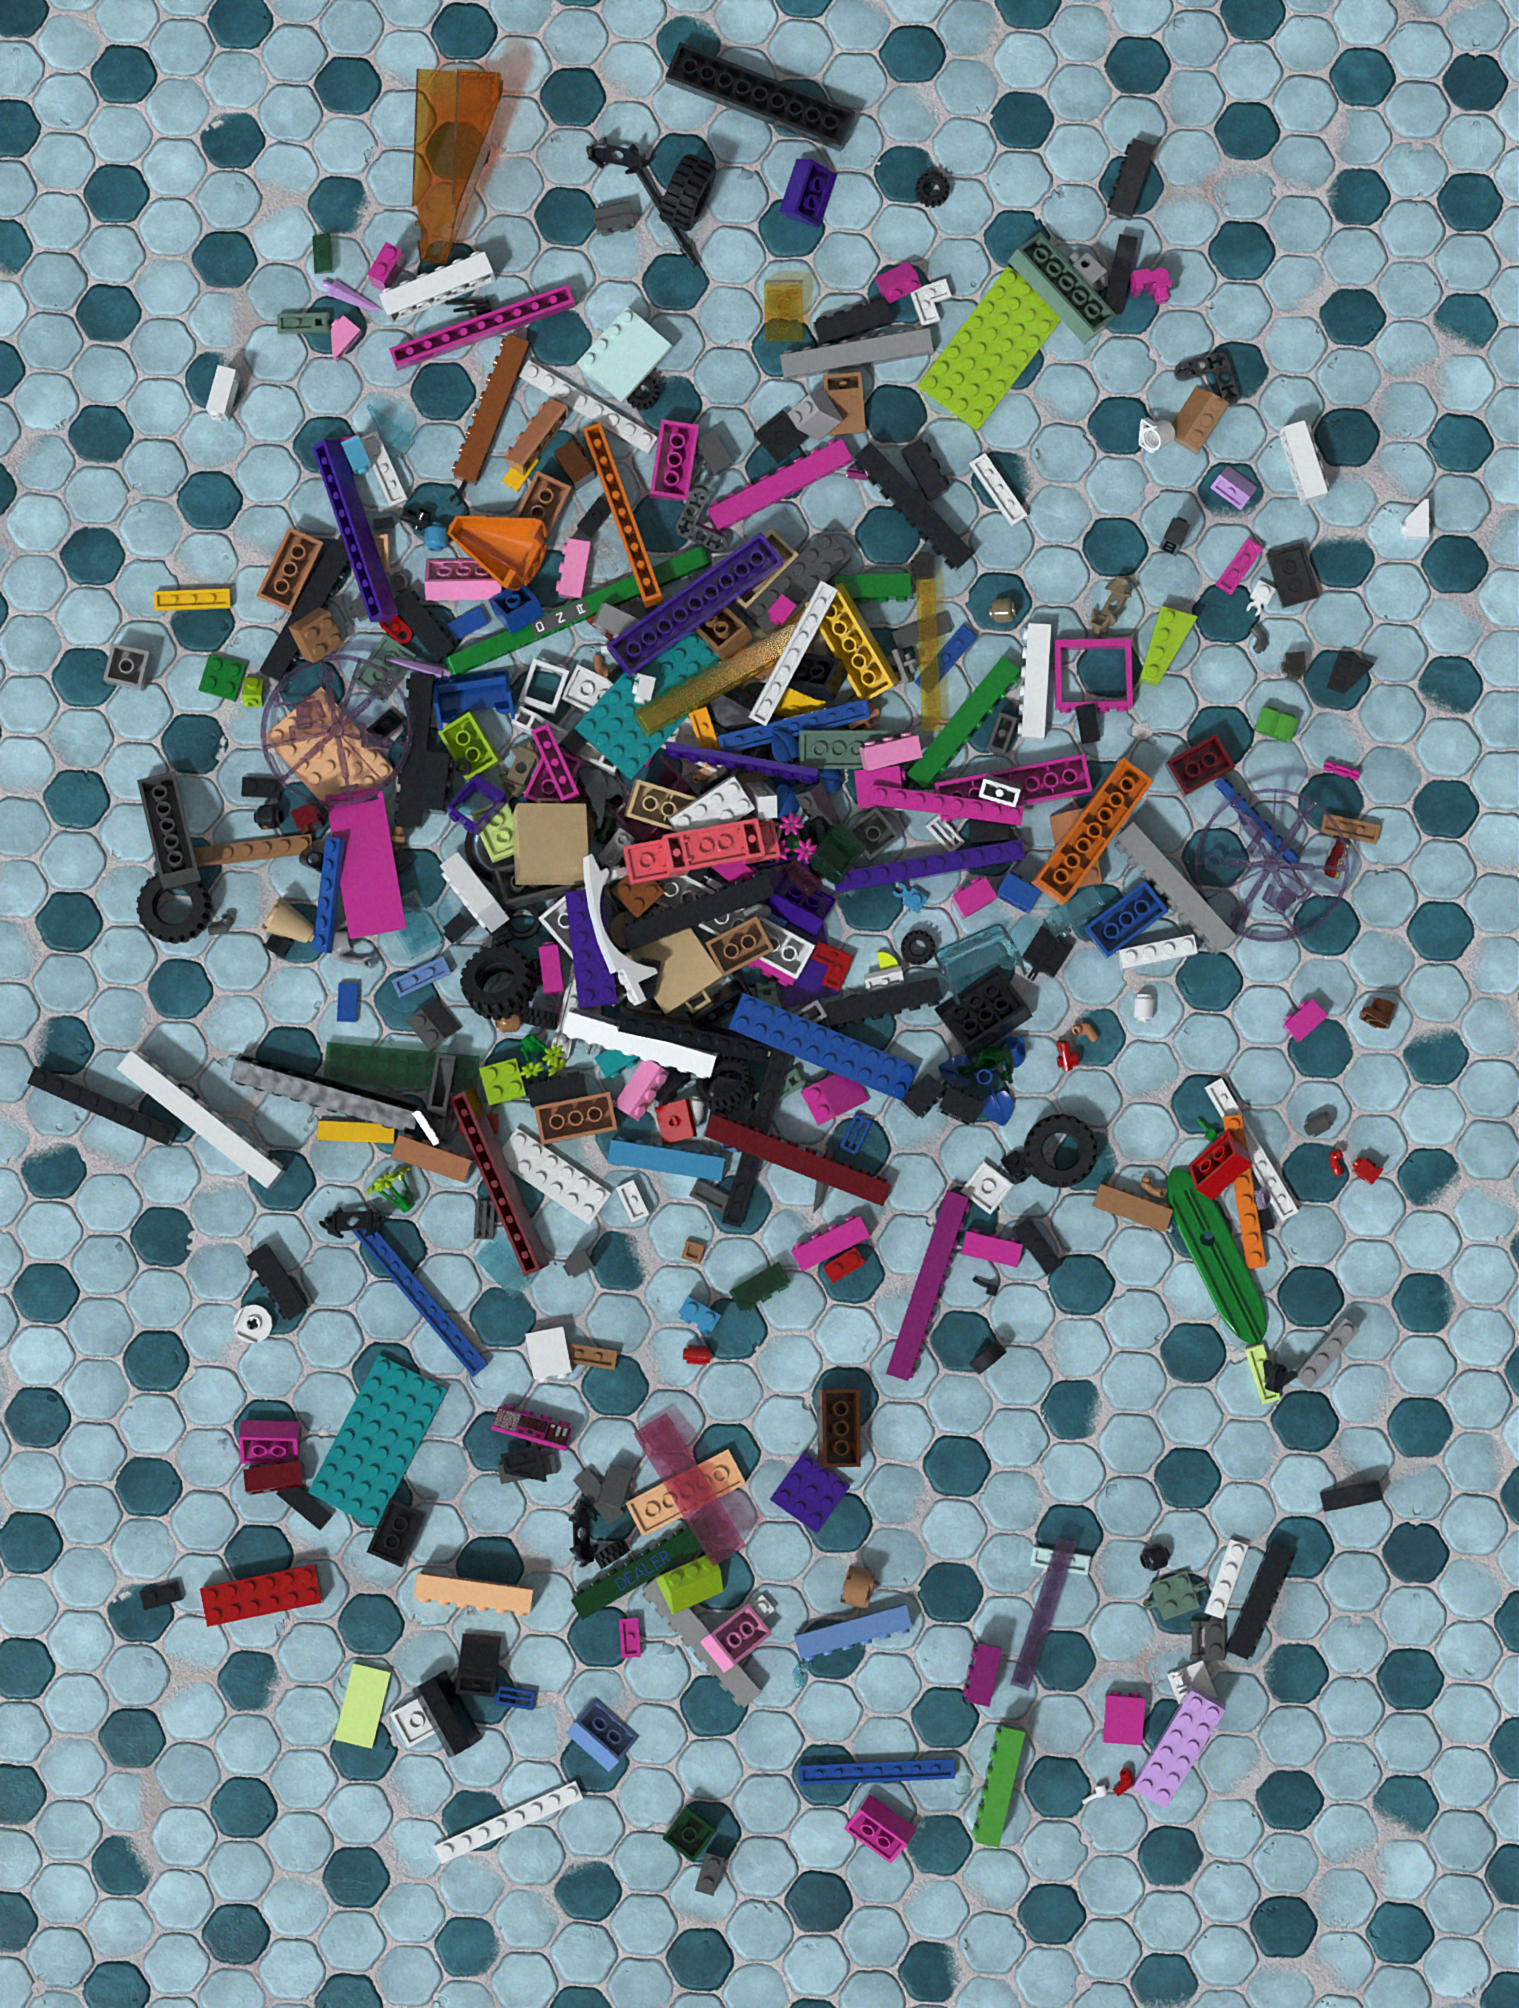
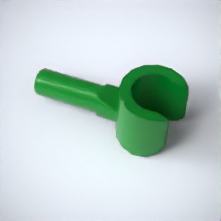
M1200 1117L1197 1118L1196 1121L1207 1131L1204 1137L1210 1142H1214L1217 1137L1216 1131L1209 1128Z

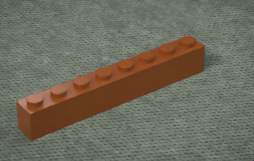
M510 334L507 335L506 339H502L499 348L501 353L495 357L493 362L494 371L492 374L489 373L486 384H488L487 389L482 391L479 398L481 402L479 409L476 408L473 413V425L468 426L465 434L467 440L465 444H461L458 454H460V458L453 464L452 472H454V478L476 486L529 351L530 343Z

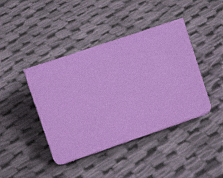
M1226 466L1210 487L1240 510L1257 490V486L1230 466Z

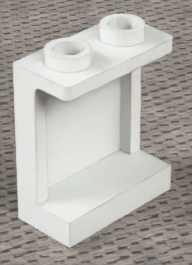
M564 1326L525 1334L534 1379L544 1382L549 1381L550 1376L557 1375L558 1379L569 1377V1373L573 1371Z

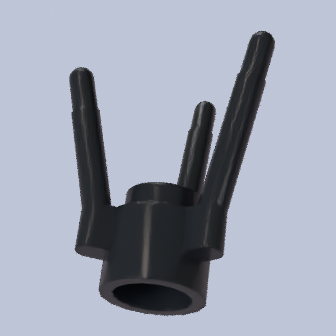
M489 299L445 302L446 305L474 304L473 306L453 309V312L475 310L476 315L480 316L492 312Z

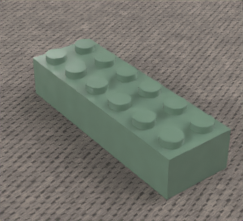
M1041 232L1020 246L1008 260L1012 267L1084 345L1106 329L1117 316Z

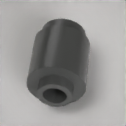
M1326 1111L1305 1120L1303 1127L1308 1136L1312 1135L1315 1138L1329 1130L1330 1126L1334 1125Z

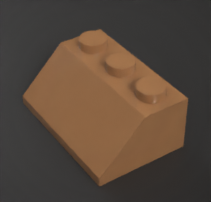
M1195 387L1171 424L1175 430L1173 441L1197 455L1229 403L1212 392Z

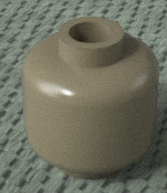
M1009 597L995 599L992 602V607H989V616L994 618L997 624L1012 622L1015 616L1018 615L1017 604Z

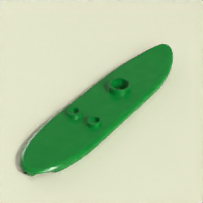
M1173 1169L1170 1171L1167 1179V1194L1170 1208L1173 1210V1218L1185 1246L1224 1323L1244 1342L1256 1344L1262 1341L1267 1325L1265 1308L1258 1288L1214 1200H1210L1195 1189L1190 1173L1182 1169ZM1206 1231L1211 1232L1214 1237V1241L1208 1246L1200 1241L1201 1234Z

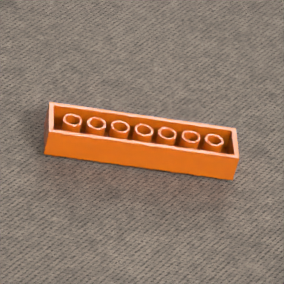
M1120 759L1031 883L1061 906L1065 904L1154 780L1126 759Z

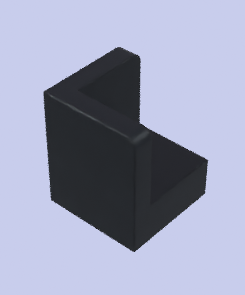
M271 934L267 942L263 943L262 946L284 959L293 942L285 937Z

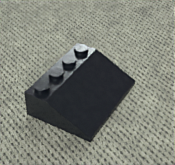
M998 966L934 1009L968 1059H971L984 1048L989 1047L1033 1017L1027 1004Z

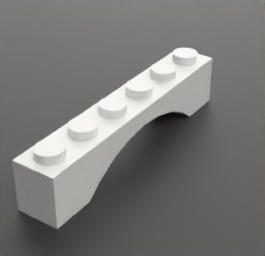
M519 706L515 719L511 722L512 727L531 736L532 730L549 724L557 744L568 734V731L522 706ZM588 741L575 755V757L613 776L618 771V768ZM563 747L560 748V750H562V751H564V752L570 754V753H569L567 750H565Z

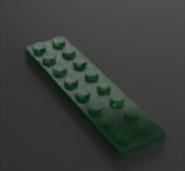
M327 1042L323 1078L343 1083L430 1090L436 1054L439 1053L456 1056L451 1093H462L474 1087L477 1092L480 1056Z

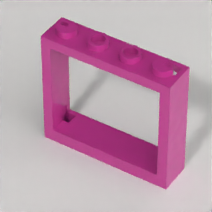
M1131 638L1054 640L1055 711L1068 714L1071 713V710H1076L1075 707L1094 704L1095 710H1098V713H1108L1109 710L1117 709V712L1122 713L1132 709ZM1125 649L1126 701L1062 702L1061 650Z

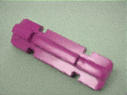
M1326 760L1324 763V771H1333L1334 774L1346 778L1350 777L1353 780H1358L1360 777V770H1352L1351 767L1339 763L1333 764L1334 762Z

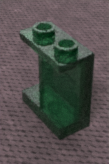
M838 822L829 827L807 861L812 864L816 871H820L827 881L837 885L844 882L846 879L844 875L856 857L863 853L867 846Z

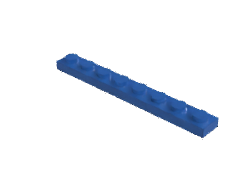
M863 698L771 721L766 726L759 724L718 734L717 738L720 750L730 753L772 742V732L774 731L786 732L795 737L799 736V730H823L871 717L867 700Z
M954 1758L799 1765V1785L955 1779Z

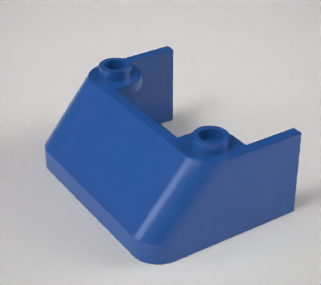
M507 669L440 678L433 683L434 705L439 731L443 730V722L452 723L458 717V713L495 708L500 714L510 713L511 719H515L511 681Z

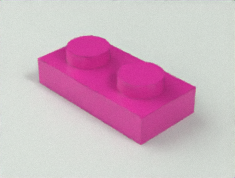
M638 1617L619 1619L621 1657H641Z

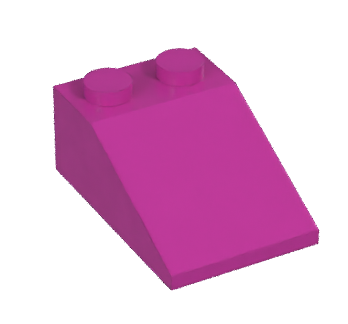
M838 1074L823 1079L801 1091L817 1126L869 1101L860 1083Z

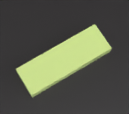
M1264 1343L1246 1348V1356L1262 1405L1281 1399L1280 1393L1264 1388L1266 1383L1264 1382L1263 1362L1269 1360Z

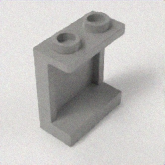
M619 828L598 856L599 864L608 870L617 865L621 866L625 861L622 847L637 844L634 841L635 838Z

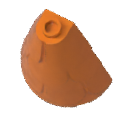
M486 515L455 516L447 532L468 556L472 557L482 569L487 571L502 587L511 591L520 590V586H526L530 583L543 562L547 545L544 544V537H547L546 526L542 520L536 518L487 517Z

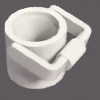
M1148 417L1141 419L1139 445L1148 452L1155 453V450L1164 447L1174 440L1175 430L1167 420H1160L1155 423Z

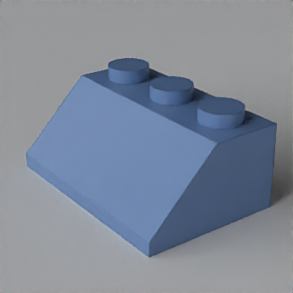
M596 1699L566 1732L569 1737L608 1772L623 1758L638 1739L631 1730Z

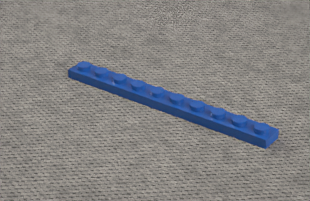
M352 1230L469 1373L474 1377L482 1371L488 1363L377 1231L367 1237L365 1235L367 1230Z

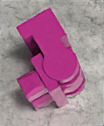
M1161 267L1152 272H1149V268L1133 271L1129 278L1132 298L1140 297L1142 291L1148 290L1149 297L1154 296L1155 305L1167 303V299L1170 298L1169 290L1172 286L1171 280H1168V271Z

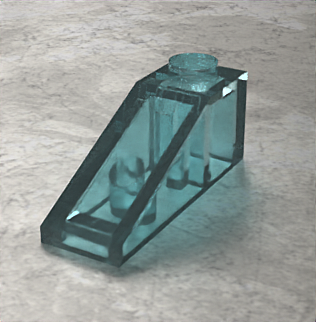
M368 404L367 409L388 449L387 453L395 459L399 457L402 460L414 445L415 439Z

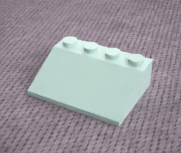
M626 307L579 359L577 365L585 375L623 403L673 346L640 316Z

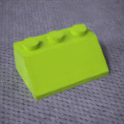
M474 712L466 713L444 727L442 731H438L454 761L460 758L470 761L472 768L470 773L464 776L466 781L472 779L475 774L481 775L504 762ZM460 762V767L458 768L464 772L466 764Z
M709 1553L669 1571L656 1579L672 1615L723 1592L721 1569L713 1553Z

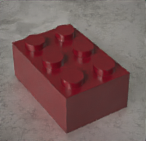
M1217 734L1165 764L1183 798L1236 767Z

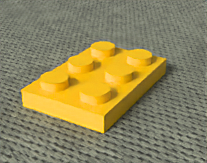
M786 687L773 713L784 717H791L823 709L826 701L815 700Z

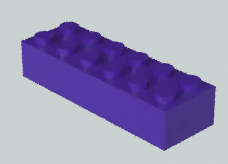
M602 888L600 914L603 927L609 937L604 889ZM586 890L565 892L579 1009L617 1005L614 973L610 974L598 945L588 909Z

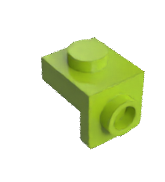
M244 677L242 691L244 707H262L263 678Z

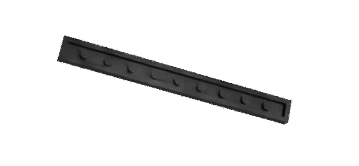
M772 1047L749 1129H752L754 1126L763 1130L762 1134L767 1136L791 1054ZM743 1151L741 1152L722 1217V1223L741 1227L760 1158Z

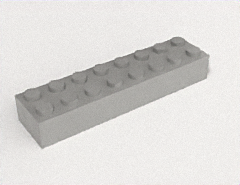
M1134 822L1113 841L1115 849L1120 854L1124 853L1128 857L1127 862L1133 868L1137 867L1140 870V876L1147 883L1150 881L1154 886L1152 888L1159 897L1163 896L1167 900L1165 904L1169 909L1178 912L1180 921L1184 925L1188 924L1193 929L1191 931L1198 940L1201 938L1206 943L1204 947L1209 953L1212 954L1214 952L1217 955L1237 937Z

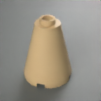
M279 896L278 901L274 902L265 918L267 921L265 924H262L261 929L265 932L299 942H311L314 938L315 926L284 898Z

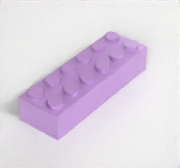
M1191 1685L1134 1779L1132 1789L1166 1809L1226 1711L1225 1704Z

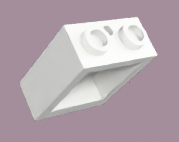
M217 366L206 410L213 417L212 420L223 423L224 420H230L241 379L236 369Z
M544 658L533 659L518 702L520 705L556 716L570 671L567 670L568 667L561 664L551 665L549 664L550 661ZM537 667L563 675L552 705L527 697Z

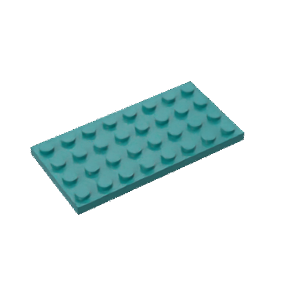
M692 633L639 672V674L656 678L649 703L638 704L634 702L635 694L632 693L634 682L638 683V680H634L635 676L629 679L624 672L574 729L631 780L689 716L688 712L693 711L703 701L720 679L732 669V666L727 662L724 663L698 635Z
M379 1354L308 1493L377 1528L389 1499L395 1494L448 1389Z

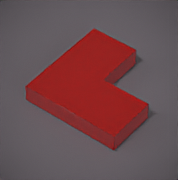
M818 941L811 959L829 966L821 984L839 991L854 956Z

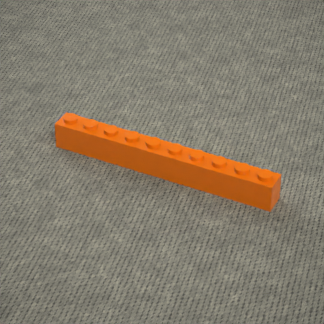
M601 423L583 428L585 439L645 608L662 603L663 598Z

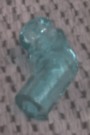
M801 1660L793 1669L795 1688L805 1686L803 1675L807 1670L811 1669L810 1661Z

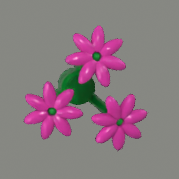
M793 812L789 813V819L781 816L784 823L779 825V828H786V836L790 833L786 840L778 842L781 858L787 860L785 853L789 851L800 853L797 857L798 861L805 858L806 863H809L810 856L817 858V854L813 851L818 848V845H811L810 838L804 843L796 837L798 835L797 828H804L802 824L798 823L802 817L794 818ZM780 858L775 859V862L778 863Z

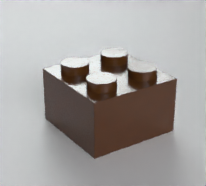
M572 439L554 451V456L577 491L595 479L594 472L596 470L591 459L584 457L586 456L585 451L580 443H575Z

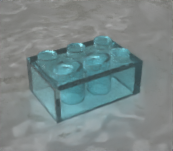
M416 889L401 897L406 929L395 931L410 960L445 942Z

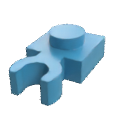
M899 883L898 886L903 889V892L898 894L894 891L892 894L897 898H904L902 904L918 914L928 900V897L913 887L909 892L903 883Z

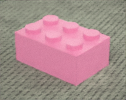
M748 1603L700 1643L725 1673L767 1639L772 1632Z

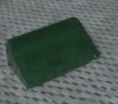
M324 233L312 236L314 274L334 273L331 234Z

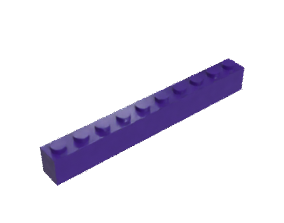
M324 439L312 448L370 622H387L399 613L341 440Z
M1021 839L838 872L833 876L836 894L1024 861L1025 854Z

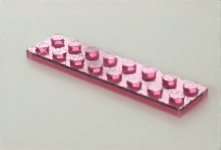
M667 1413L633 1433L713 1567L746 1547L745 1542Z

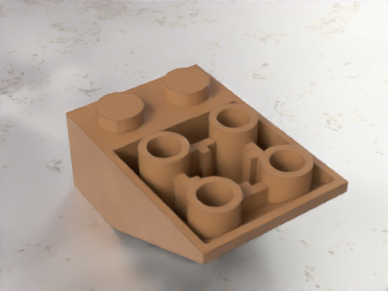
M861 372L823 375L824 390L843 419V422L833 429L828 436L866 433Z

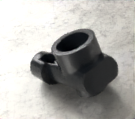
M404 508L400 520L411 523L414 529L422 531L429 526L431 513L422 508H417L416 512Z

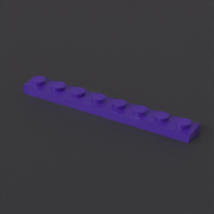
M668 741L666 744V755L672 759L684 758L693 763L701 761L706 762L710 766L723 765L732 770L739 768L744 769L748 773L761 772L770 777L777 775L782 776L786 780L799 779L808 784L812 782L817 783L818 769Z

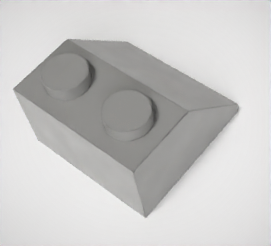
M824 389L809 394L787 413L799 431L819 441L843 422L842 417Z

